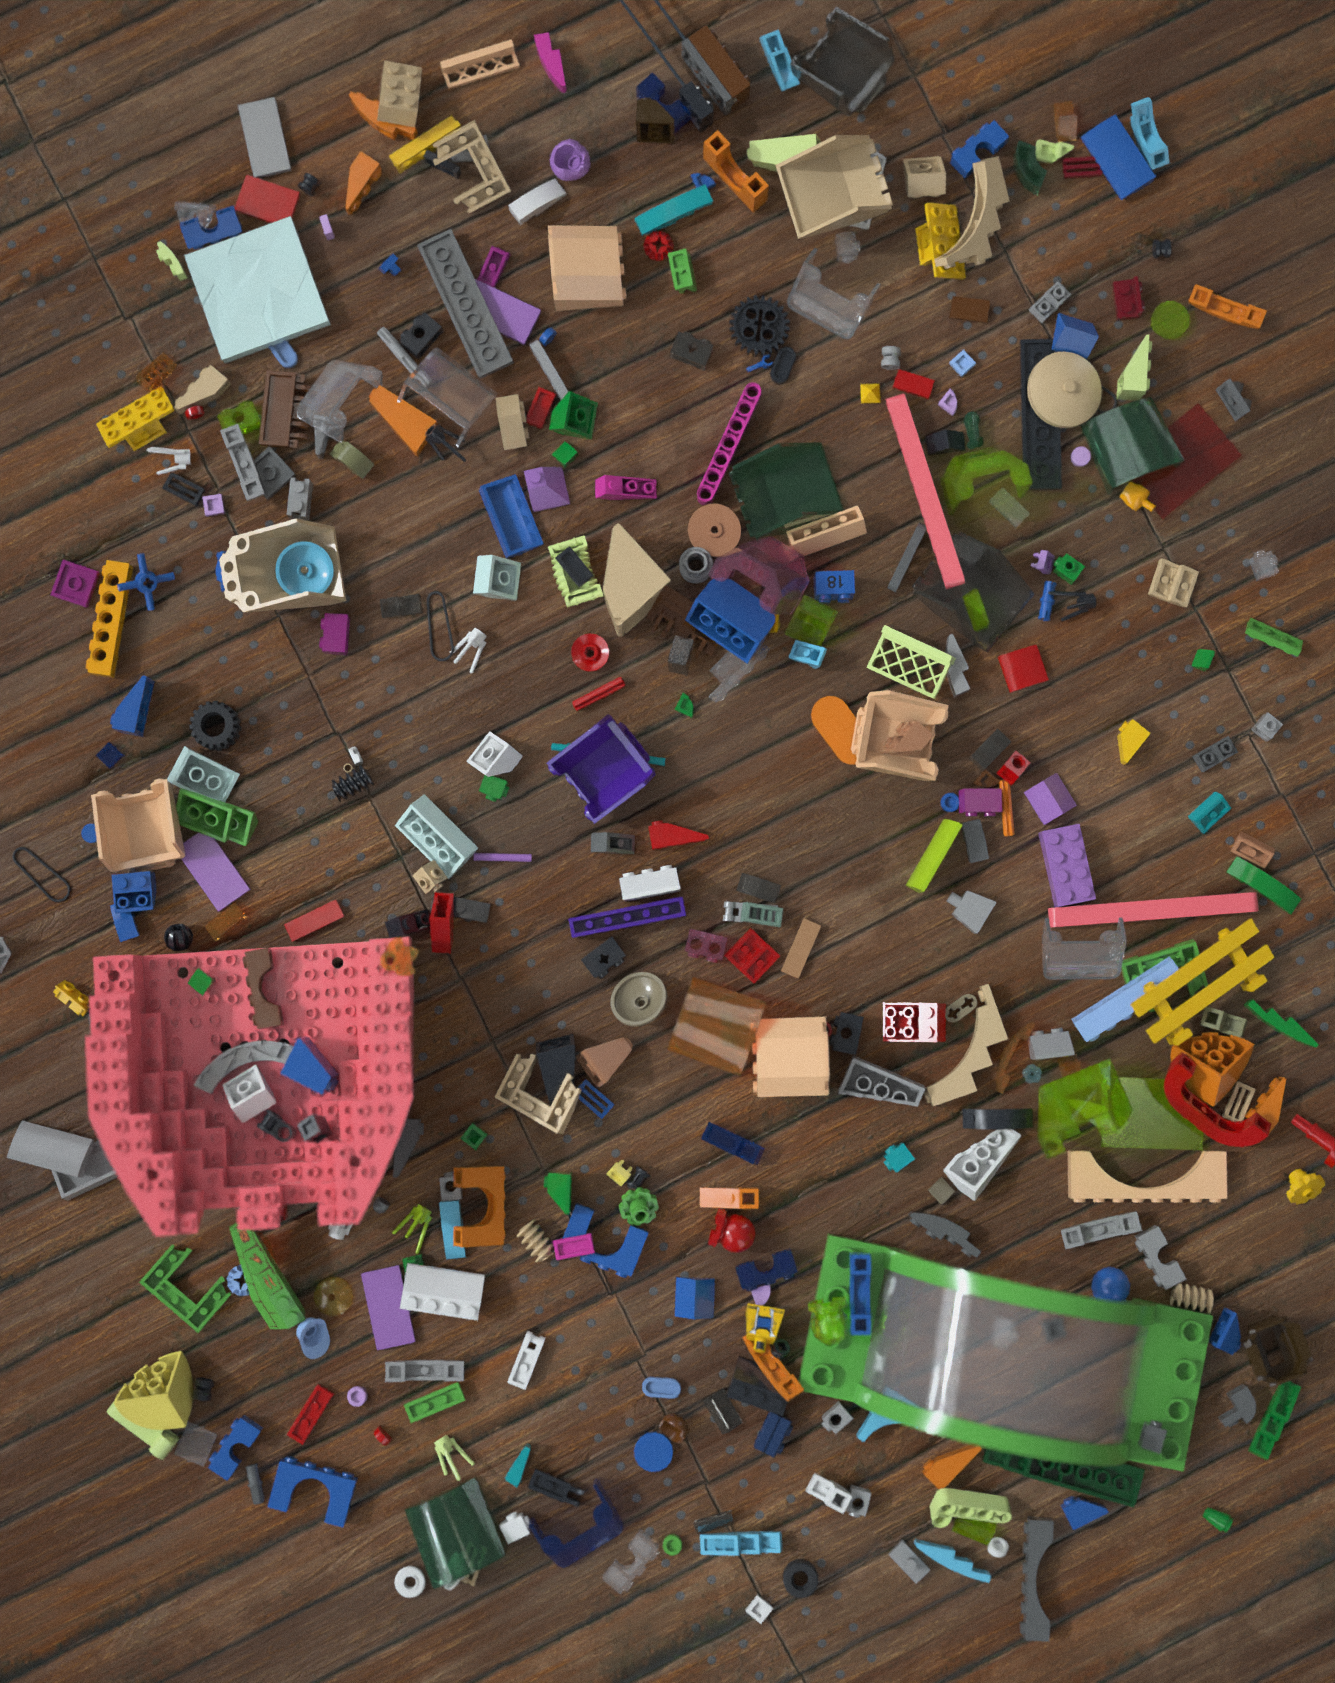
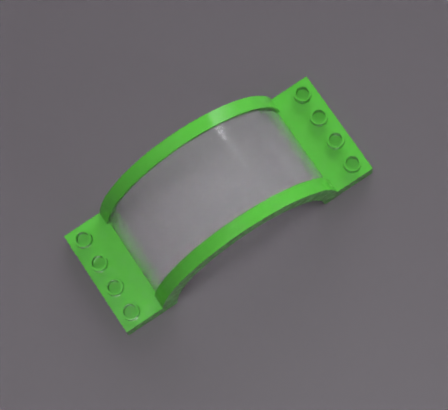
M828 1233L798 1382L804 1389V1392L855 1402L864 1409L890 1420L983 1447L1077 1464L1112 1466L1126 1463L1127 1460L1184 1471L1213 1316L1205 1312L1201 1313L1196 1310L1193 1311L1132 1297V1300H1114L1024 1284L939 1263L917 1256L904 1249ZM849 1252H869L871 1254V1335L850 1334ZM1062 1316L1068 1337L1049 1343L1046 1342L1041 1322ZM1144 1421H1158L1167 1430L1160 1454L1141 1448L1137 1444Z

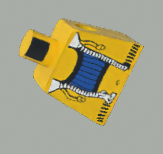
M748 1303L746 1308V1339L755 1341L753 1349L755 1352L764 1353L766 1343L774 1344L784 1314L783 1309Z

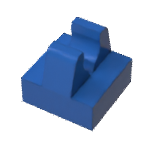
M391 254L378 268L383 274L388 270L394 276L401 271L395 264L398 258L394 254Z

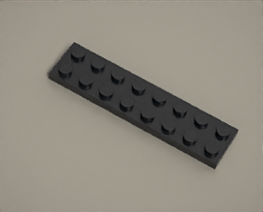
M1053 339L1020 340L1023 490L1062 489L1060 428L1046 423L1035 413L1029 402L1027 392L1028 379L1035 365L1046 356L1056 353V351L1052 350Z

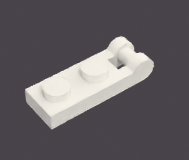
M530 1331L526 1333L507 1382L526 1390L545 1341V1337H537L532 1335L533 1332ZM529 1342L536 1344L535 1350L528 1347Z

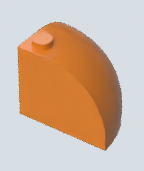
M1218 1032L1202 1033L1201 1036H1191L1178 1046L1173 1045L1171 1062L1178 1054L1183 1052L1197 1063L1194 1075L1185 1084L1194 1095L1214 1107L1231 1090L1241 1076L1251 1057L1254 1044L1237 1036L1230 1035V1037L1218 1035Z

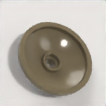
M637 972L626 976L616 985L611 995V1009L615 1017L623 1024L635 1027L654 1021L662 1013L667 1002V991L663 982L657 976L647 972Z

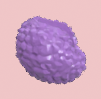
M568 139L561 141V143L555 146L551 154L550 165L552 171L563 181L581 179L590 168L589 152L576 140Z

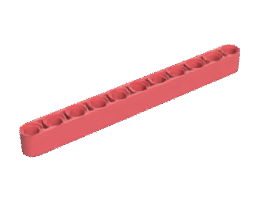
M905 394L887 398L888 411L945 587L950 589L965 584L963 572Z
M1257 892L1056 907L1048 908L1049 926L1053 928L1258 912L1259 909Z

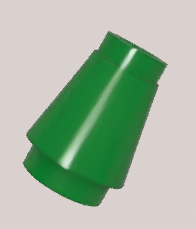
M1208 1506L1202 1515L1220 1532L1224 1531L1227 1533L1233 1522L1230 1514L1209 1508Z

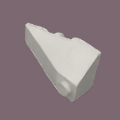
M997 1129L979 1143H975L963 1153L957 1154L944 1169V1173L958 1190L975 1201L1021 1138V1135L1013 1129Z

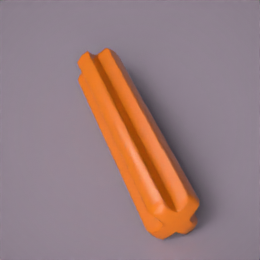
M1001 780L999 782V789L1002 791L1004 836H1013L1015 833L1010 784L1005 780Z

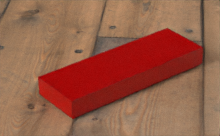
M333 900L284 924L291 941L294 942L345 916L338 901Z
M317 1384L288 1431L287 1436L303 1445L335 1393Z

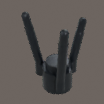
M434 424L428 428L425 433L426 441L432 446L441 460L445 458L435 443H442L463 462H466V458L444 440V433L461 442H465L464 438L443 428L440 424Z
M1085 591L1048 592L1049 595L1079 597L1076 604L1067 606V609L1079 608L1080 610L1061 618V621L1088 612L1089 609L1096 607V598L1092 593L1086 594Z

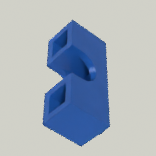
M995 120L990 124L986 123L983 125L978 135H972L965 142L966 145L963 148L958 147L951 154L950 164L964 179L974 172L973 163L981 161L975 153L977 149L985 148L994 155L1007 144L1009 136Z
M234 205L216 211L218 224L211 229L203 227L198 217L180 222V229L188 249H199L205 243L211 242V244L220 242L221 238L238 236L242 232V226Z
M245 1415L240 1419H235L230 1427L233 1429L229 1436L226 1434L220 1442L221 1449L219 1452L214 1451L209 1459L211 1464L208 1468L227 1481L241 1463V1460L233 1453V1445L235 1443H243L250 1447L263 1429V1427Z

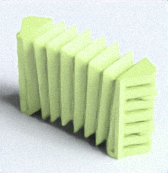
M585 536L574 537L571 540L548 546L551 558L553 559L551 563L554 564L552 569L556 571L553 575L554 578H557L556 584L559 585L558 590L562 591L561 594L565 597L567 608L587 602L588 600L603 597L600 584H596L597 579L593 577L582 587L578 588L555 559V557L570 546L592 573L593 570L590 568V558L588 557L589 553L586 552L588 545Z

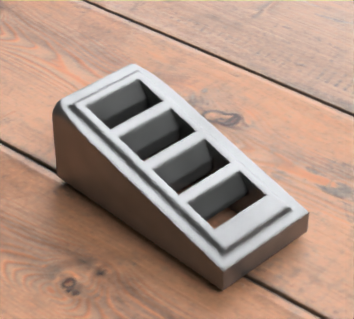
M315 416V453L319 459H323L332 424L328 418Z

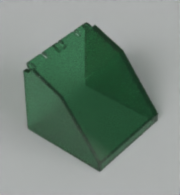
M822 442L778 443L732 466L733 471L729 472L733 486L738 485L739 487L734 488L738 502L744 503V505L740 506L744 520L750 521V524H746L750 537H755L756 540L786 534V531L844 511Z

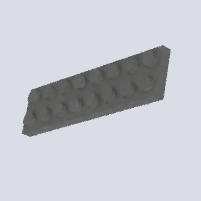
M449 229L418 244L420 253L479 379L513 364L514 362L452 230Z

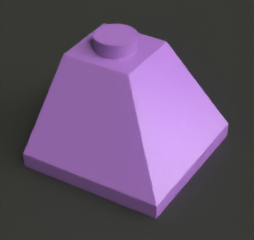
M540 467L524 471L533 512L570 504L562 467Z

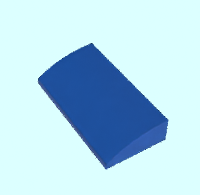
M1116 114L1081 137L1120 200L1151 184L1156 178Z
M516 474L480 486V495L506 559L521 555L544 544Z

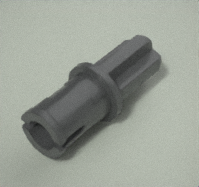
M258 1464L245 1467L249 1481L247 1486L250 1487L254 1505L265 1501L261 1485L263 1481L260 1480Z

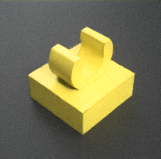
M621 1160L619 1163L616 1162L607 1172V1175L620 1186L631 1176L630 1172L632 1170L631 1166L627 1170L622 1167L624 1160Z

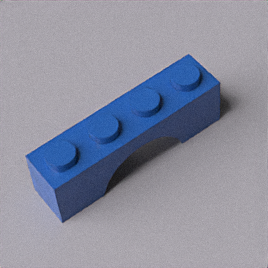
M849 1252L851 1335H871V1254L869 1252Z

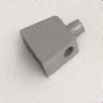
M965 891L962 897L952 892L946 901L956 907L952 915L974 934H978L996 904L995 901L970 891Z

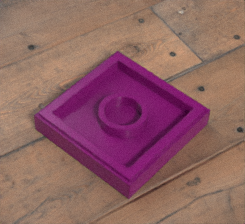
M63 560L50 595L88 608L100 572Z

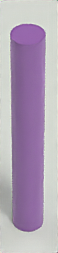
M474 853V861L531 862L532 854Z

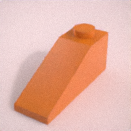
M972 1444L937 1456L933 1460L929 1459L924 1464L922 1472L940 1490L945 1488L982 1448L979 1445Z

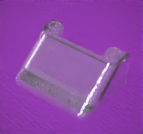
M332 360L297 406L296 414L298 418L341 443L347 418L338 409L360 379L376 388L379 385L382 386L383 372L368 365Z

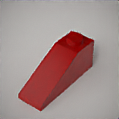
M663 820L651 822L652 826H648L652 850L709 840V836L673 824L663 823Z

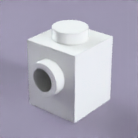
M523 1512L509 1514L506 1516L507 1520L500 1524L508 1544L530 1534V1527H532L529 1517H524Z

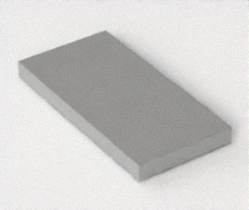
M275 97L238 105L254 177L262 178L291 171Z

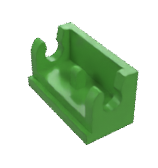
M687 249L668 253L675 290H678L679 293H684V290L688 289L692 292L697 291L691 256Z

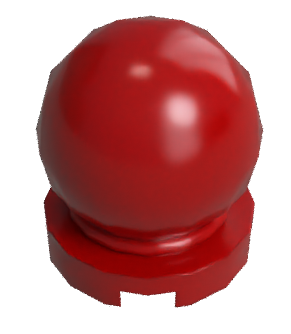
M718 1208L714 1219L716 1220L715 1224H717L716 1229H711L708 1245L716 1247L717 1243H720L725 1250L733 1253H741L748 1250L755 1241V1226L743 1215L733 1214L728 1216L726 1215L727 1210Z

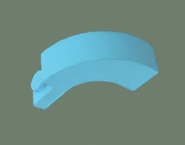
M1147 97L1131 103V126L1140 153L1152 170L1169 164L1168 147L1161 140L1155 126L1152 100Z

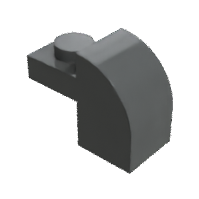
M1241 1384L1226 1393L1234 1407L1218 1416L1219 1421L1225 1427L1236 1425L1240 1418L1247 1424L1255 1415V1399L1248 1387Z

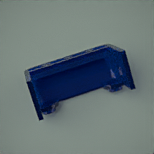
M597 1478L593 1481V1487L602 1503L596 1506L593 1511V1518L596 1522L595 1526L563 1545L560 1538L555 1535L545 1537L534 1517L529 1521L528 1526L541 1548L558 1567L566 1568L619 1536L623 1531V1521Z

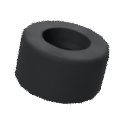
M795 1559L785 1567L783 1583L787 1592L792 1596L806 1598L817 1589L818 1574L814 1565L809 1561ZM798 1571H803L808 1575V1581L803 1586H798L793 1581V1576Z

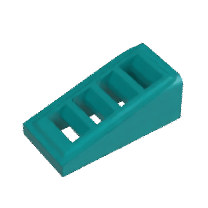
M528 1443L524 1446L505 1476V1480L517 1488L531 1449V1445Z

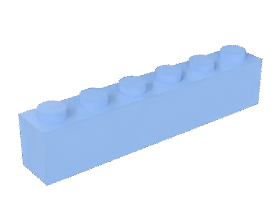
M1167 957L1071 1020L1086 1042L1089 1040L1094 1041L1100 1037V1033L1105 1030H1112L1116 1027V1023L1121 1020H1127L1133 1015L1134 1010L1130 1004L1145 994L1143 986L1146 983L1153 981L1157 985L1177 971L1178 967L1170 957Z

